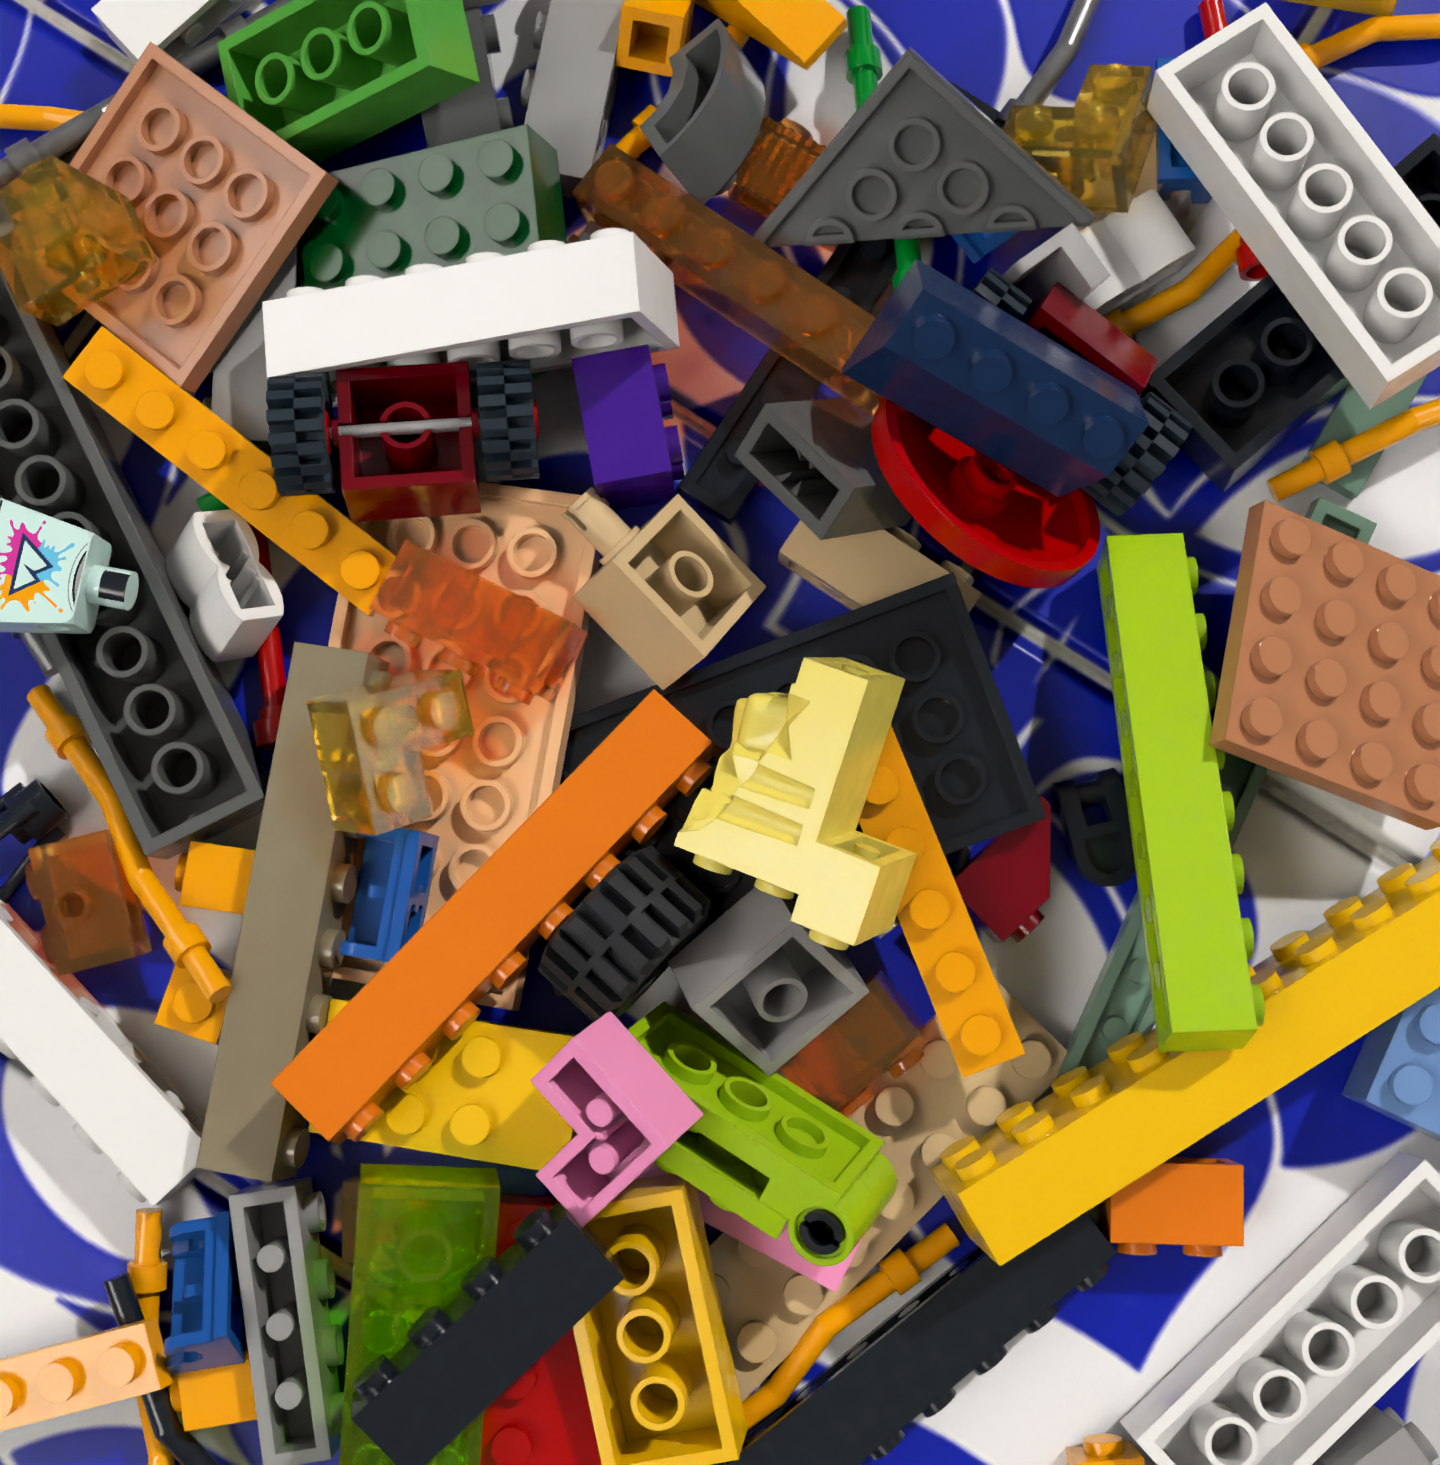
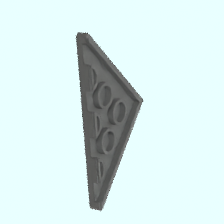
M909 47L746 244L753 250H760L767 247L795 245L816 246L880 239L900 240L943 237L950 234L1027 231L1037 230V228L1068 226L1071 223L1075 226L1077 225V227L1090 226L1096 220V215L912 47Z

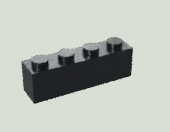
M560 1202L556 1203L549 1211L545 1207H540L527 1216L513 1234V1238L516 1240L513 1245L496 1260L492 1256H487L479 1261L463 1278L460 1284L463 1291L443 1310L438 1305L429 1308L409 1329L407 1338L410 1341L390 1359L384 1354L374 1359L356 1378L353 1384V1388L356 1391L352 1394L351 1419L395 1465H427L624 1279L617 1257L587 1225L582 1228Z

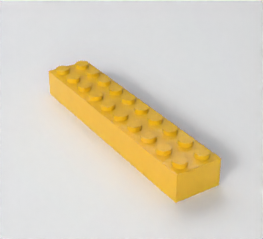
M1440 839L1429 847L1432 853L1431 856L1415 866L1412 863H1405L1387 871L1377 879L1378 889L1362 899L1354 896L1336 903L1324 912L1323 916L1326 919L1324 923L1308 933L1305 930H1298L1285 935L1270 946L1269 949L1273 955L1253 967L1251 964H1248L1251 984H1259L1262 989L1265 1015L1262 1026H1257L1258 1030L1243 1049L1159 1052L1156 1028L1151 1030V1033L1145 1037L1141 1032L1131 1033L1109 1046L1106 1051L1109 1057L1091 1069L1087 1070L1085 1066H1080L1061 1075L1051 1085L1054 1092L1033 1105L1030 1101H1024L1004 1111L996 1119L998 1127L976 1140L974 1136H967L943 1150L940 1154L942 1162L929 1171L968 1237L993 1261L1002 1266L1440 987Z

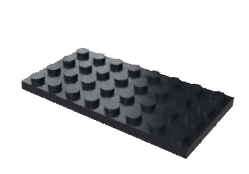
M954 572L683 674L665 690H662L658 685H654L572 716L560 785L653 689L712 741V758L708 763L713 769L705 781L687 797L679 791L662 809L668 816L660 828L643 844L633 839L616 857L622 862L634 852L653 846L712 900L708 918L692 940L755 887L756 878L733 869L732 874L725 875L697 866L693 863L694 853L674 846L677 833L683 828L701 789L706 788L710 790L713 786L719 758L730 748L732 742L733 718L737 700L748 698L754 693L780 692L789 694L791 684L796 683L804 657L847 658L905 679L891 725L944 855L1047 818ZM858 822L856 831L863 833L861 826ZM587 887L570 907L574 910L592 890ZM795 893L794 898H793V900H794L795 902L797 901V898H798V895H799V894H796V893ZM540 936L537 939L541 954H543L549 941ZM552 984L553 989H554L555 994H556V997L563 995V994Z

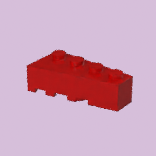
M503 1193L494 1202L491 1256L496 1260L516 1242L513 1234L522 1221L540 1207H545L549 1211L558 1202L555 1196ZM573 1327L481 1413L477 1465H602Z

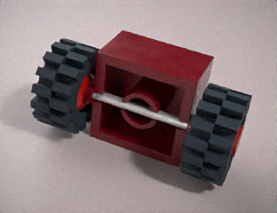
M993 268L988 270L972 291L1018 320L1033 300ZM1058 281L1024 322L1026 325L1135 389L1138 396L1146 388L1158 362L1156 357L1084 301L1079 300ZM1152 392L1146 393L1140 399L1149 421L1147 428L1108 477L1081 488L1116 516L1124 514L1129 507L1131 508L1138 501L1142 493L1145 494L1152 486L1153 480L1166 469V464L1175 457L1179 451L1178 447L1186 440L1189 435L1188 432L1192 429L1190 421Z
M530 359L477 363L480 416L478 410H474L468 361L336 370L338 419L335 420L334 414H332L329 385L324 373L269 377L267 380L266 402L268 410H266V421L269 425L268 443L272 451L270 457L272 468H275V483L282 497L335 493L337 491L336 484H338L336 448H340L341 491L352 522L481 513L476 438H480L479 430H481L482 449L487 482L540 479L537 439H540L537 399H533Z

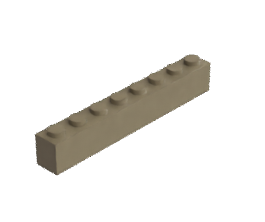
M294 642L230 982L233 990L227 998L196 1168L275 1182L296 1177L297 1168H300L307 1158L310 1147V1132L305 1128L306 1119L270 1082L326 1026L330 999H333L332 996H329L333 969H337L341 965L344 955L339 954L341 941L346 940L345 932L341 930L345 905L352 901L358 883V871L356 866L353 865L357 839L363 837L361 836L363 822L369 823L370 808L365 800L369 774L375 773L381 757V741L376 736L381 710L387 709L393 691L392 675L388 672L390 663L369 652Z

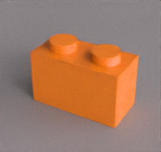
M1172 1157L1099 1203L1098 1229L1110 1243H1117V1252L1129 1255H1156L1157 1244L1183 1245V1254L1197 1257L1223 1256V1246L1244 1247V1165L1228 1158Z

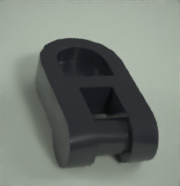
M1109 768L1095 772L1094 779L1077 784L1072 779L1052 783L1053 801L1058 816L1061 819L1072 862L1078 875L1087 883L1097 887H1113L1128 881L1136 872L1127 800L1117 770ZM1101 804L1104 808L1107 822L1087 827L1082 808Z

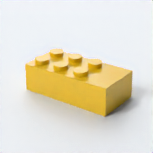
M330 999L326 1025L350 1000ZM476 1019L455 1040L452 1041L445 1035L427 1054L433 1061L429 1069L406 1091H403L398 1085L378 1105L384 1111L383 1116L360 1141L540 1171L577 1133L530 1080L577 1034ZM309 1123L308 1132L320 1134V1133Z
M673 1174L633 1180L586 1224L617 1257L624 1279L573 1326L601 1464L711 1465L739 1460L747 1426L697 1188L680 1176Z

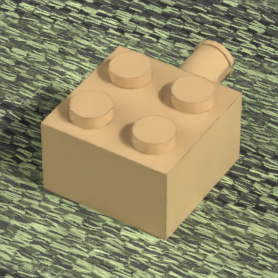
M592 486L562 514L565 520L568 519L603 556L599 560L603 566L572 597L662 690H665L704 659L766 588V585L679 494L673 497L640 529L637 525L630 529L596 493Z

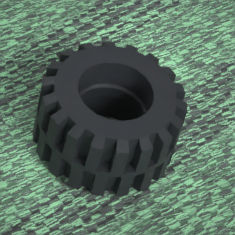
M653 846L634 852L605 876L568 916L544 949L538 971L593 1022L608 1011H611L619 1018L669 967L668 961L687 946L708 918L712 900Z

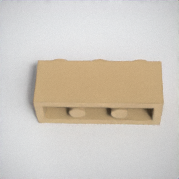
M800 520L779 550L778 563L851 611L953 572L968 612L971 611L982 594L972 587L975 580L968 572L947 560H943L939 566L918 552L922 547L918 540L898 527L890 528L887 531L878 530L820 540Z

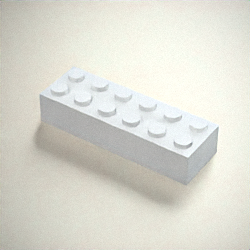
M1266 2L1157 69L1148 100V112L1367 407L1371 410L1440 366V228Z
M622 228L597 230L590 235V240L569 244L557 240L538 241L530 244L527 247V252L506 256L495 252L475 253L466 258V263L448 267L436 264H417L406 268L405 275L385 279L372 275L354 276L345 281V286L327 290L317 287H297L288 290L285 298L262 302L267 378L324 373L329 385L332 408L338 407L336 370L468 361L471 384L477 383V363L530 359L532 374L572 367L571 358L646 344L649 345L650 353L680 348L673 272L633 231L629 232Z
M1398 1151L1120 1421L1132 1438L1157 1465H1312L1440 1340V1174L1426 1159Z

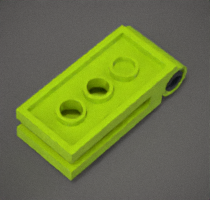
M665 1001L627 1029L704 1114L665 1150L654 1163L663 1171L680 1176L706 1193L710 1200L719 1208L736 1213L775 1240L788 1228L789 1239L794 1249L810 1263L819 1266H834L843 1262L896 1192L897 1177L890 1161L880 1153L885 1141L780 1074L774 1072L771 1076L767 1075L733 1044Z

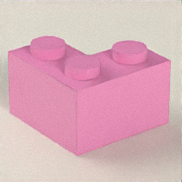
M611 1011L605 1013L573 1037L530 1080L577 1133L535 1175L583 1228L704 1115Z

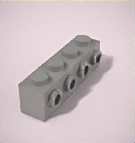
M311 1177L249 1186L228 1196L263 1465H300L331 1460L346 1441V1433L352 1432L353 1421L351 1419L352 1402L348 1391L340 1392L337 1366L343 1365L344 1362L343 1335L339 1324L331 1325L328 1299L335 1296L334 1268L329 1257L322 1258L319 1232L325 1231L327 1222L324 1198L320 1191L313 1192Z

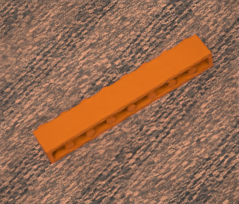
M653 689L270 1084L328 1142L342 1144L348 1137L353 1142L360 1140L383 1116L384 1111L378 1105L397 1085L403 1091H406L423 1076L433 1062L427 1054L445 1035L453 1041L470 1027L481 1012L475 1004L493 985L501 991L523 971L528 963L523 954L540 936L547 941L551 940L560 926L574 911L570 905L587 887L593 890L605 876L621 863L616 857L629 843L635 839L640 844H643L660 828L668 816L662 809L680 791L687 797L705 781L713 769L708 763L712 758V741Z

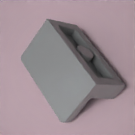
M1071 223L1018 260L1002 276L1033 299L1027 307L1028 312L1031 314L1057 281L1070 290L1079 300L1083 301L1111 275L1075 225Z

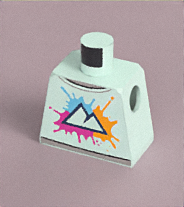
M0 498V632L91 633L95 627L99 605L127 611L132 609L138 594V574L134 571L108 567L112 552L111 544L98 535Z

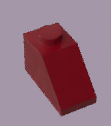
M1040 796L1039 799L1047 818L993 837L953 876L969 916L994 943L1004 942L1009 936L1018 943L1045 918L1038 908L1050 898L1051 805L1043 796Z

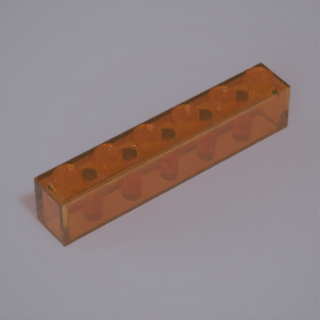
M610 143L572 191L586 224L591 220L604 228H622L629 232L633 231L673 272L674 284L874 417L875 411L885 398L842 374V367L876 317Z

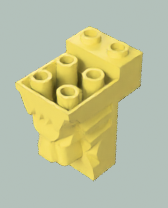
M804 657L796 683L791 684L789 694L780 692L754 693L748 698L737 700L734 710L730 748L719 758L711 789H701L683 828L677 833L674 846L694 853L693 863L706 870L730 875L733 869L755 877L754 886L769 895L793 899L795 893L799 894L790 921L809 928L808 937L826 947L847 950L849 944L856 946L892 929L917 853L856 831L905 679L847 658Z

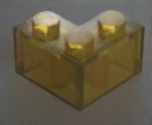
M1090 64L1074 107L1012 105L1003 131L1091 211L1128 213L1156 133V121L1147 110L1153 83L1152 66Z
M52 155L43 161L29 165L21 176L0 189L1 196L14 224L13 230L0 238V267L19 311L59 327L94 302H97L151 265L157 263L130 198Z
M415 670L306 701L335 831L379 835L433 817L419 751L474 735L462 670Z

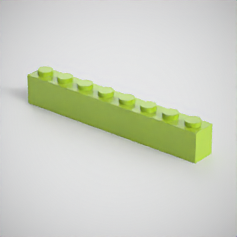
M1183 533L1106 536L1097 564V575L1159 1052L1243 1049L1258 1030L1257 1026H1262L1265 1006L1260 985L1251 984L1247 959H1252L1254 954V932L1250 919L1241 918L1238 894H1242L1244 889V867L1240 854H1231L1228 831H1232L1234 827V801L1230 791H1222L1219 770H1222L1224 767L1225 752L1209 746L1212 731L1210 710L1214 709L1216 702V684L1213 672L1204 671L1201 652L1205 651L1207 644V625L1204 614L1195 613L1193 595L1197 593L1198 589L1197 561L1195 557H1187Z

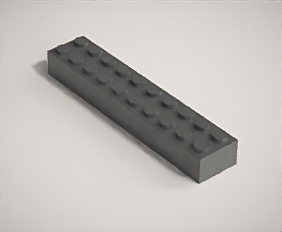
M0 237V498L98 535L111 544L112 552L108 567L134 571L138 574V594L131 610L127 611L99 605L95 627L91 633L40 634L145 856L169 859L188 850L190 841L204 842L262 813L269 774L215 662L202 651L193 635L189 619L190 610L178 597L171 585L166 571V560L87 396L62 378L71 366L70 360L20 257Z

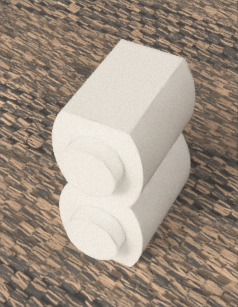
M1155 188L1139 196H1136L1133 191H1128L1114 199L1101 212L1104 217L1103 220L1086 228L1084 226H1075L1111 275L1083 301L1100 315H1104L1120 308L1135 296L1165 281L1185 267L1191 259L1196 248Z
M232 509L194 512L166 558V571L171 585L182 602L190 608L189 619L193 635L202 651L213 662L254 657L284 613L283 598L276 581L268 570L258 562L259 548L256 537L246 520Z

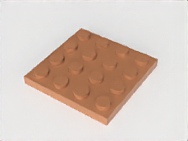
M150 41L12 251L178 386L195 393L339 181Z
M1263 500L1250 507L1209 746L1421 829L1430 830L1440 827V576L1267 500Z

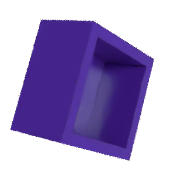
M648 344L571 358L596 493L610 503V508L613 511L670 501L675 497L673 481L684 479L685 476L677 425L664 427L663 420L673 419L672 399L665 363L652 365Z

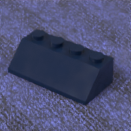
M917 258L842 367V374L1058 498L1108 477L1149 425L1135 389Z

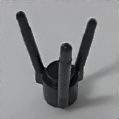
M37 778L26 786L19 782L0 797V812L4 811L0 814V840L10 833L23 845L32 838L36 840L35 844L0 888V899L4 903L9 902L48 849L66 836L59 825L70 816L52 792Z

